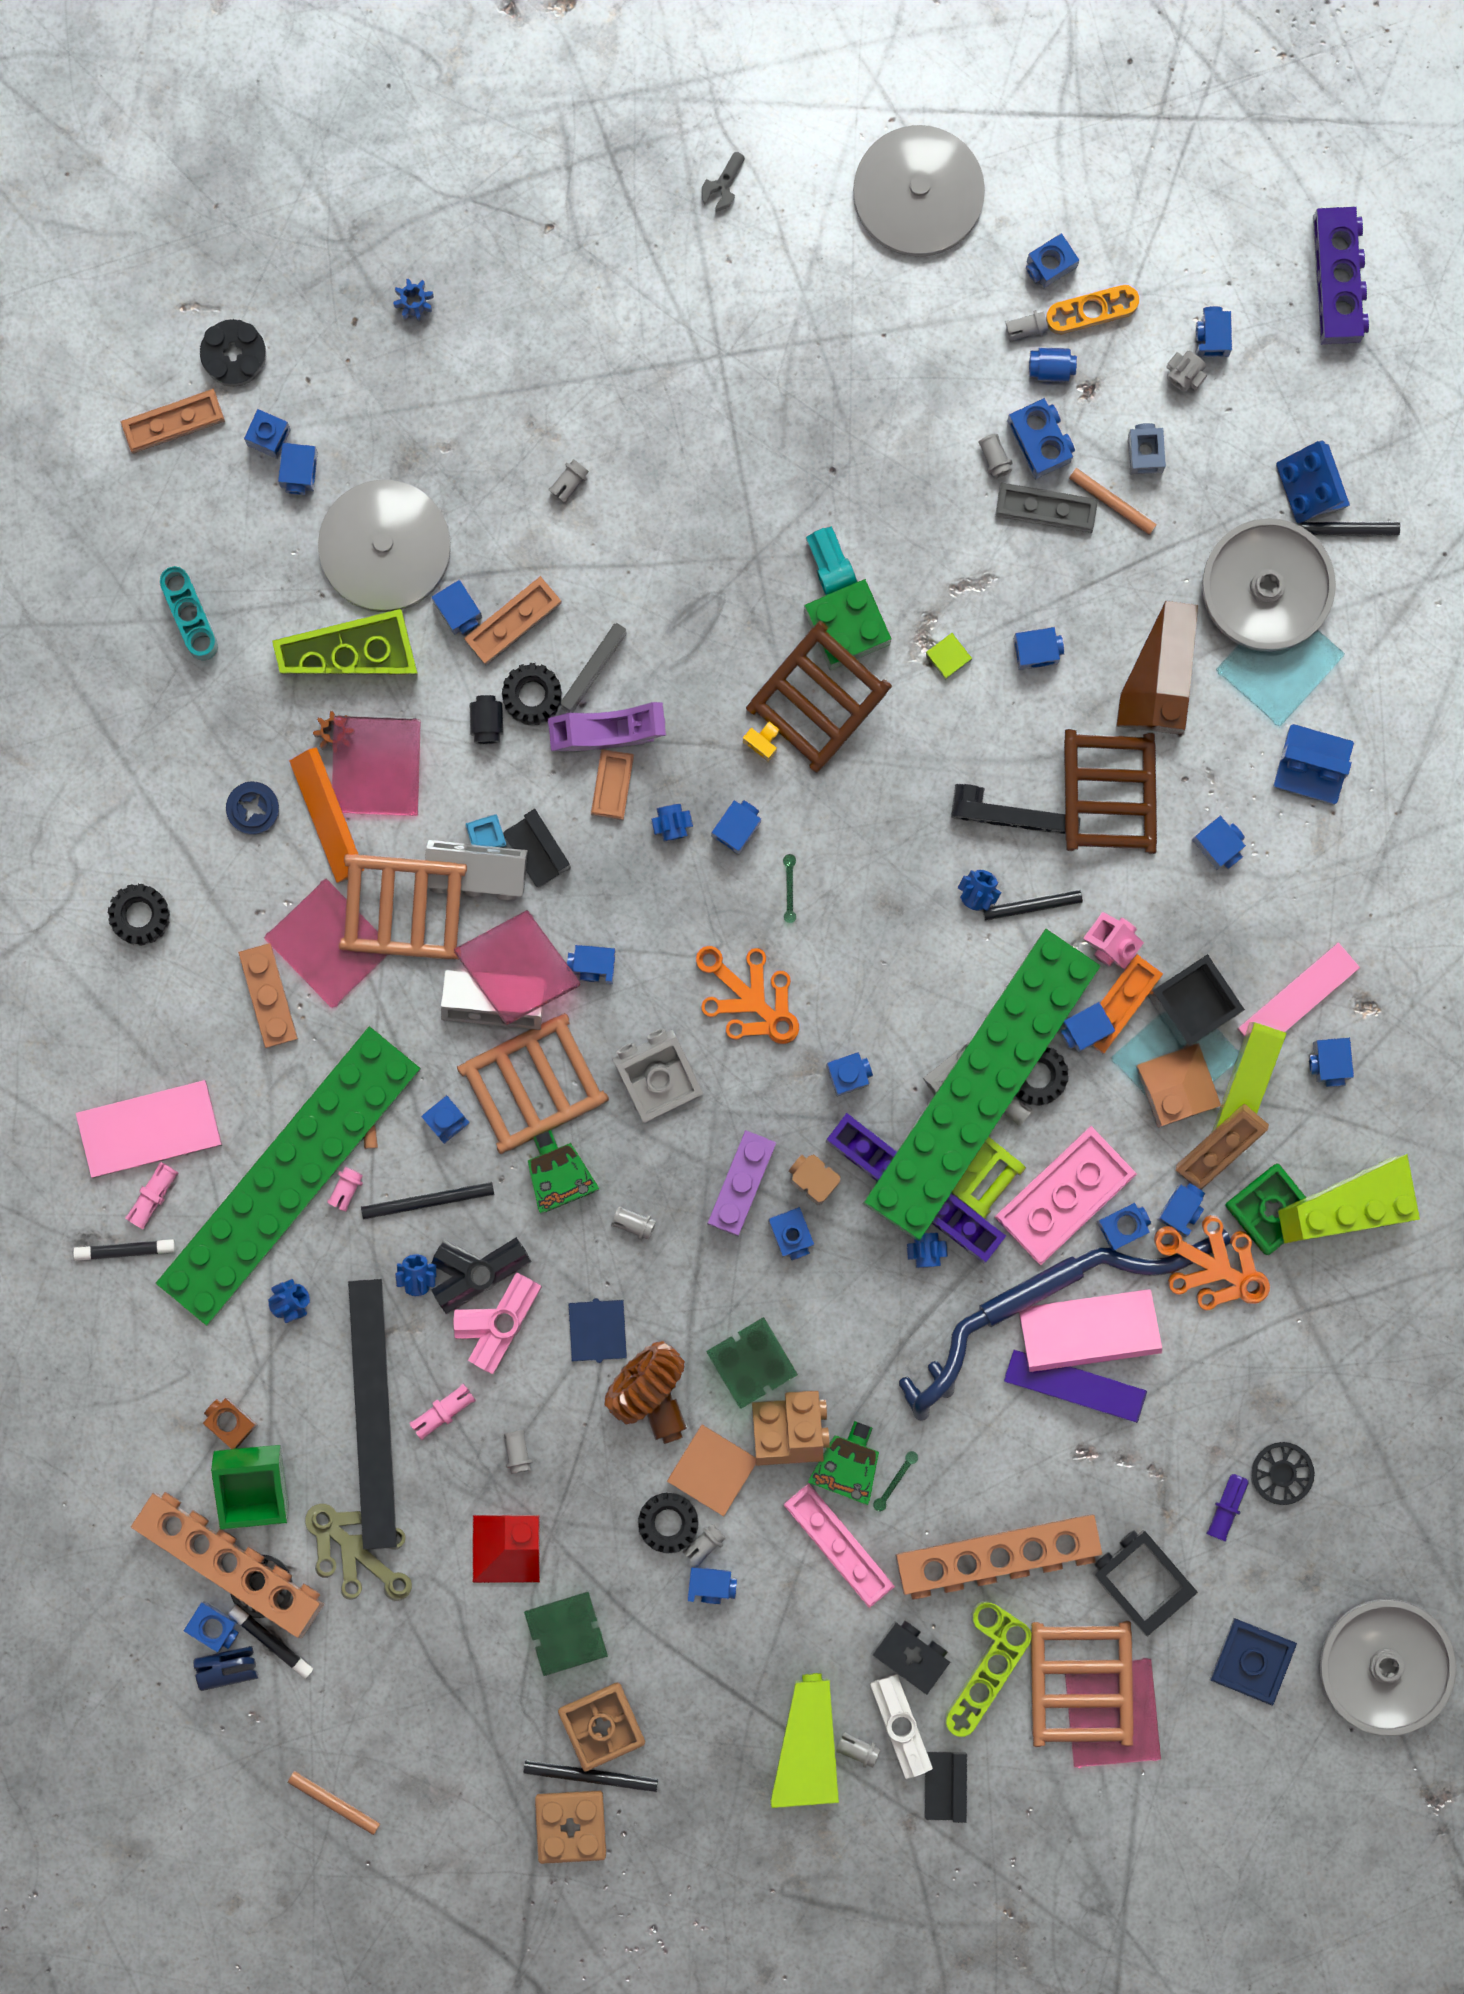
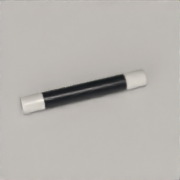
M172 1239L74 1248V1260L175 1253V1241Z
M237 1604L230 1610L228 1616L304 1679L308 1677L313 1670L309 1664Z

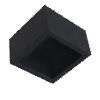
M1208 954L1148 994L1184 1050L1245 1010Z

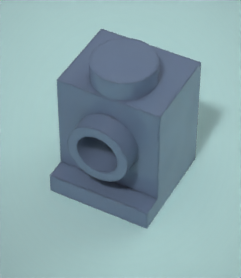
M1153 423L1135 425V429H1130L1128 434L1130 475L1163 473L1166 467L1163 428H1155ZM1148 445L1151 448V453L1143 455L1140 452V446Z

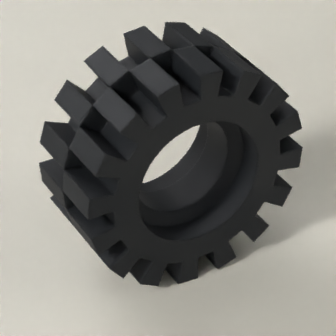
M530 663V665L525 666L521 664L519 668L509 672L510 675L503 682L502 698L508 714L510 713L513 719L517 722L519 720L525 725H529V723L540 725V722H547L548 718L558 712V707L561 705L560 702L562 700L560 682L552 670H548L542 664L539 666L536 663ZM528 682H537L545 690V697L537 706H527L519 698L521 687Z
M139 883L138 885L130 884L127 885V888L118 890V894L110 900L111 906L108 907L107 912L109 914L108 921L114 933L127 943L132 945L138 944L139 946L149 942L153 943L156 941V938L162 937L164 929L168 928V917L170 916L168 904L163 896L151 886L148 887ZM143 902L151 909V919L143 927L131 926L127 921L126 912L133 903Z
M1047 1047L1038 1062L1045 1064L1051 1072L1050 1082L1043 1088H1034L1025 1080L1015 1097L1028 1105L1033 1104L1036 1106L1049 1104L1056 1100L1064 1092L1069 1079L1068 1065L1064 1062V1057L1059 1055L1054 1048Z
M661 1493L650 1498L642 1507L638 1518L639 1532L643 1541L653 1550L668 1554L676 1553L689 1546L695 1538L698 1530V1515L694 1506L685 1497L676 1493ZM663 1510H673L681 1517V1528L673 1536H664L655 1527L656 1516Z

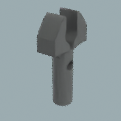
M739 152L732 154L718 180L712 182L708 179L705 180L702 186L704 206L708 202L710 195L721 189L722 198L717 203L715 212L730 207L735 194L730 192L729 186L745 160L743 154Z

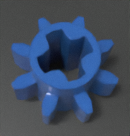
M408 278L406 279L407 286L403 289L395 288L396 294L401 299L394 301L393 304L395 308L403 307V319L408 318L410 314L416 315V319L421 321L420 314L424 310L432 312V307L426 300L434 297L433 291L424 292L425 282L423 280L417 285L412 284ZM418 294L420 303L413 302L412 305H409L407 297L413 298Z
M681 804L657 808L658 817L651 818L654 834H662L663 841L687 837L686 828L693 827L690 811H682Z
M971 870L968 876H963L958 889L963 891L960 898L964 905L975 911H980L983 908L988 910L991 904L995 905L1001 895V892L996 889L998 885L996 877L986 870H977L975 872Z
M924 1233L919 1241L914 1239V1243L907 1244L908 1260L915 1259L916 1268L941 1266L940 1257L948 1256L947 1242L939 1241L938 1233Z
M414 1254L407 1256L402 1264H397V1273H395L396 1286H404L406 1294L411 1296L426 1294L430 1287L436 1286V1264H428L426 1257Z
M290 1279L271 1287L274 1295L268 1299L270 1311L275 1317L284 1318V1322L289 1323L307 1315L304 1308L310 1303V1297L304 1286L294 1284V1280Z

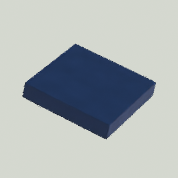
M1233 1618L1210 1681L1273 1706L1297 1643Z

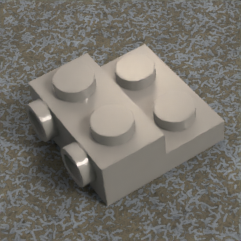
M665 1029L656 1030L647 1036L648 1042L637 1047L634 1043L627 1044L617 1051L618 1056L613 1058L614 1064L643 1123L703 1094L673 1030L668 1032Z

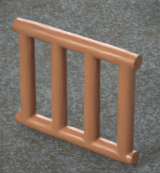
M346 854L344 856L345 866L349 868L344 938H341L339 942L340 950L438 959H461V951L457 947L461 880L462 876H465L467 872L466 864ZM362 868L382 870L378 940L358 939ZM395 871L415 873L411 943L391 941ZM428 874L448 875L444 946L424 944Z
M566 1013L542 1023L541 1030L530 1029L457 1066L458 1072L463 1077H467L499 1141L496 1143L499 1154L512 1150L532 1140L533 1137L552 1130L609 1101L608 1095L603 1090H599L567 1026L570 1022ZM556 1032L588 1096L571 1106L538 1040ZM524 1047L527 1048L558 1110L557 1113L541 1121L508 1055ZM495 1061L528 1125L527 1128L511 1136L478 1071Z
M1124 1621L1119 1623V1626L1044 1627V1623L1032 1622L1033 1746H1045V1742L1121 1741V1745L1133 1746L1131 1622ZM1044 1640H1119V1660L1045 1661ZM1045 1674H1119V1694H1045ZM1120 1707V1728H1046V1708Z

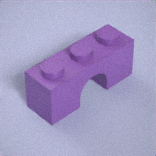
M745 1130L707 1225L739 1237L776 1142Z

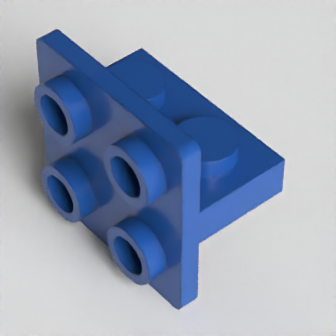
M1323 440L1317 441L1276 463L1297 523L1305 522L1320 514L1342 510L1350 506L1329 444H1325Z
M1292 724L1288 730L1273 786L1277 789L1335 805L1339 800L1344 779L1349 775L1352 764L1349 760L1354 742Z

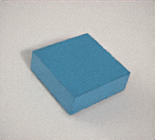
M497 814L465 824L472 845L507 847Z

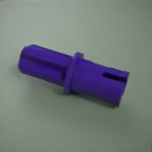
M1236 1474L1230 1475L1220 1502L1215 1503L1218 1507L1206 1534L1226 1542L1236 1514L1240 1515L1241 1513L1238 1509L1249 1484L1246 1478Z

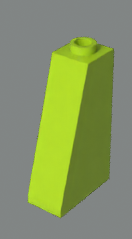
M1249 1022L1212 1132L1243 1104L1247 1105L1256 1114L1258 1113L1287 1033L1256 1022Z
M822 1673L802 1674V1681H795L770 1798L771 1808L839 1803L830 1680L822 1679Z

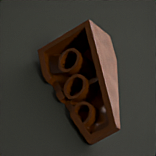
M1165 601L1120 694L1116 727L1176 735L1184 733L1190 697L1198 605Z

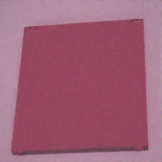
M334 716L332 787L342 813L418 816L421 719Z
M325 878L270 932H267L264 939L271 943L272 947L333 1009L390 954L354 952L339 949V942L341 938H344L347 899ZM359 913L358 939L378 940V931Z
M528 910L454 949L456 956L506 1025L580 986V981Z
M1151 1659L1132 1660L1133 1746L1121 1745V1741L1071 1742L1074 1767L1082 1768L1084 1766L1148 1760L1157 1761L1161 1759ZM1065 1674L1067 1694H1119V1674ZM1120 1707L1068 1708L1070 1728H1120Z

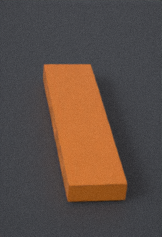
M317 747L311 748L289 760L336 883L348 880L349 867L345 866L344 856L346 854H359Z

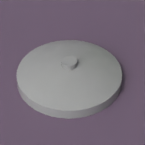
M905 126L880 137L863 155L854 180V204L857 215L865 230L879 244L893 252L906 256H932L953 248L964 240L974 228L984 202L985 185L983 173L973 152L955 135L932 126Z
M374 480L362 483L346 491L329 508L319 531L318 552L325 576L332 587L344 599L366 610L390 612L414 606L435 590L447 570L451 542L444 516L429 496L407 483L394 480Z
M1272 518L1257 519L1243 523L1223 536L1212 550L1206 562L1202 580L1204 603L1215 625L1232 641L1258 651L1288 649L1312 636L1327 618L1334 601L1336 589L1335 572L1331 559L1319 540L1309 531L1295 523Z
M1381 1599L1369 1601L1351 1609L1334 1624L1322 1648L1320 1675L1328 1700L1345 1720L1355 1727L1372 1734L1394 1736L1407 1734L1425 1726L1442 1711L1454 1688L1456 1658L1447 1633L1429 1613L1404 1601Z

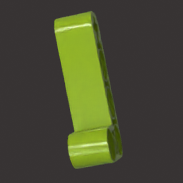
M991 1602L977 1604L971 1613V1620L977 1629L991 1637L993 1641L945 1715L947 1729L958 1737H965L974 1731L1031 1642L1029 1627ZM984 1608H992L996 1613V1621L989 1627L982 1626L978 1621L979 1612ZM1014 1626H1019L1024 1631V1639L1018 1645H1011L1006 1639L1007 1631ZM994 1655H1002L1006 1660V1667L1000 1673H992L988 1668V1661ZM976 1683L985 1684L988 1689L987 1697L980 1702L973 1701L970 1697V1689ZM965 1699L972 1707L979 1710L976 1714L971 1710L968 1712L965 1719L969 1724L966 1728L960 1726L958 1729H955V1722L952 1717L954 1714L959 1716L963 1714L966 1707L960 1703Z

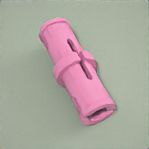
M160 1162L145 1187L142 1186L139 1190L141 1194L125 1219L144 1229L159 1204L162 1205L165 1201L163 1197L179 1173Z
M464 1383L443 1400L439 1401L437 1399L434 1401L431 1409L409 1423L413 1430H418L415 1433L421 1440L425 1439L427 1435L443 1423L449 1424L452 1422L454 1415L476 1401L473 1395L468 1393L470 1391Z

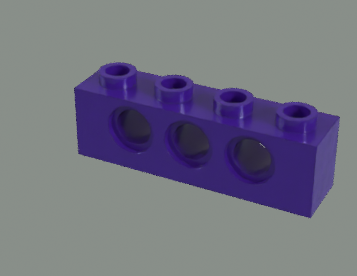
M1357 207L1317 208L1313 215L1320 343L1321 345L1360 343L1364 333L1369 332L1368 313H1363L1362 301L1367 300L1366 281H1361L1360 269L1365 268L1364 249H1359L1358 236H1363L1362 216L1357 217ZM1342 237L1346 240L1348 248L1345 250L1336 249L1332 244V239ZM1337 269L1347 271L1350 280L1347 282L1338 281L1334 276V271ZM1339 301L1347 302L1351 306L1352 313L1347 315L1339 313L1336 309V303Z

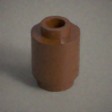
M671 1392L652 1413L647 1414L655 1440L662 1438L663 1443L667 1444L683 1438L681 1431L686 1430L687 1427L677 1399L673 1400Z

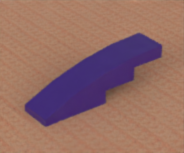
M1013 1350L1004 1382L1136 1423L1139 1421L1147 1391L1073 1367L1029 1372L1026 1353L1018 1350Z

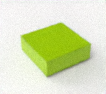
M950 633L926 652L927 657L945 680L972 660V657L953 633Z

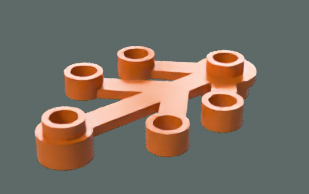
M713 946L701 948L696 956L698 968L704 973H714L741 998L718 1000L715 997H707L701 1005V1010L705 1016L712 1018L716 1017L719 1013L756 1012L765 1020V1022L743 1023L738 1019L729 1021L726 1025V1034L733 1040H739L743 1036L768 1035L775 1043L787 1044L797 1037L799 1022L788 1009V987L790 986L791 979L787 972L776 971L771 977V986L775 989L774 1011L765 1002L763 966L766 962V954L763 950L754 948L747 953L746 961L750 966V989L722 963L723 957L719 949ZM760 953L763 957L762 962L758 965L751 963V954ZM708 954L713 955L716 959L715 964L710 967L703 963L704 956ZM778 975L785 976L787 979L786 985L783 987L776 986L774 982L775 977ZM709 1001H714L718 1009L714 1013H708L705 1010V1004ZM779 1022H786L789 1025V1030L785 1034H780L776 1030V1025ZM735 1023L742 1027L741 1034L737 1036L732 1035L729 1031L730 1026Z
M1214 1215L1207 1216L1202 1222V1229L1209 1236L1214 1257L1183 1241L1179 1232L1173 1227H1162L1156 1232L1154 1243L1160 1253L1167 1256L1178 1253L1205 1268V1270L1187 1275L1181 1272L1173 1273L1168 1279L1169 1288L1175 1294H1184L1190 1288L1222 1279L1234 1284L1215 1292L1210 1288L1201 1289L1197 1293L1196 1300L1204 1310H1211L1217 1304L1238 1298L1250 1304L1263 1301L1269 1294L1270 1283L1262 1272L1255 1269L1250 1250L1252 1246L1251 1238L1244 1231H1237L1230 1238L1231 1246L1239 1255L1241 1273L1230 1267L1222 1236L1223 1223ZM1210 1222H1218V1228L1215 1231L1207 1230ZM1166 1234L1173 1236V1240L1169 1244L1161 1242L1162 1237ZM1240 1237L1247 1239L1243 1247L1236 1246V1240ZM1176 1279H1184V1285L1181 1288L1173 1287ZM1251 1281L1258 1282V1287L1254 1291L1247 1290V1285ZM1206 1294H1211L1213 1296L1212 1301L1208 1304H1203L1202 1297Z

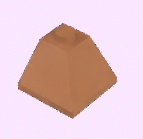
M1199 1043L1190 1046L1186 1050L1180 1049L1136 1065L1158 1128L1221 1106Z

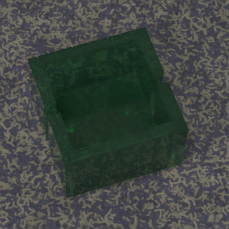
M764 1317L739 1331L740 1340L735 1342L731 1336L706 1351L739 1409L766 1394L763 1389L765 1386L768 1385L772 1391L798 1375Z
M589 1590L524 1611L532 1640L539 1639L541 1643L535 1646L543 1676L609 1656L601 1627L593 1628L591 1622L597 1621L598 1617Z

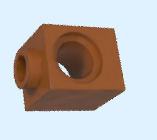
M225 1398L222 1402L216 1399L204 1412L208 1418L203 1424L231 1449H237L258 1425L229 1398ZM225 1412L233 1413L237 1420L235 1428L229 1432L224 1431L219 1425V1419Z

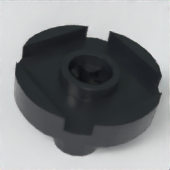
M229 319L218 322L206 330L201 341L200 359L205 371L213 379L225 386L237 387L250 383L255 379L254 377L260 370L263 369L266 362V346L262 336L252 324L242 320ZM230 345H236L237 349H242V354L237 355L236 361H231L227 355L224 356V351L228 350Z

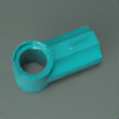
M832 526L822 528L806 536V541L818 568L816 570L825 595L857 582L852 565L848 558L845 559Z

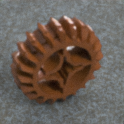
M664 1341L652 1343L651 1346L645 1347L641 1353H637L636 1357L629 1361L621 1369L619 1375L614 1378L613 1384L609 1386L608 1392L605 1395L604 1405L619 1421L621 1420L626 1425L644 1419L676 1387V1382L681 1379V1375L684 1372L685 1361L671 1345L668 1346Z

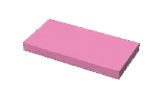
M206 1080L76 1113L91 1178L222 1145Z
M1090 1126L994 1218L1041 1266L1134 1178L1137 1173Z
M1151 1289L1030 1306L1019 1312L1029 1372L1162 1353V1344Z

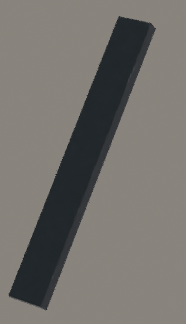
M382 1279L348 1281L363 1550L397 1548Z

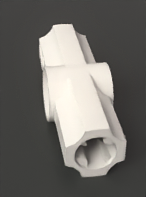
M895 1673L870 1683L905 1779L916 1777L932 1770L931 1762L898 1674ZM898 1717H905L910 1721V1730L905 1735H896L892 1731V1723Z

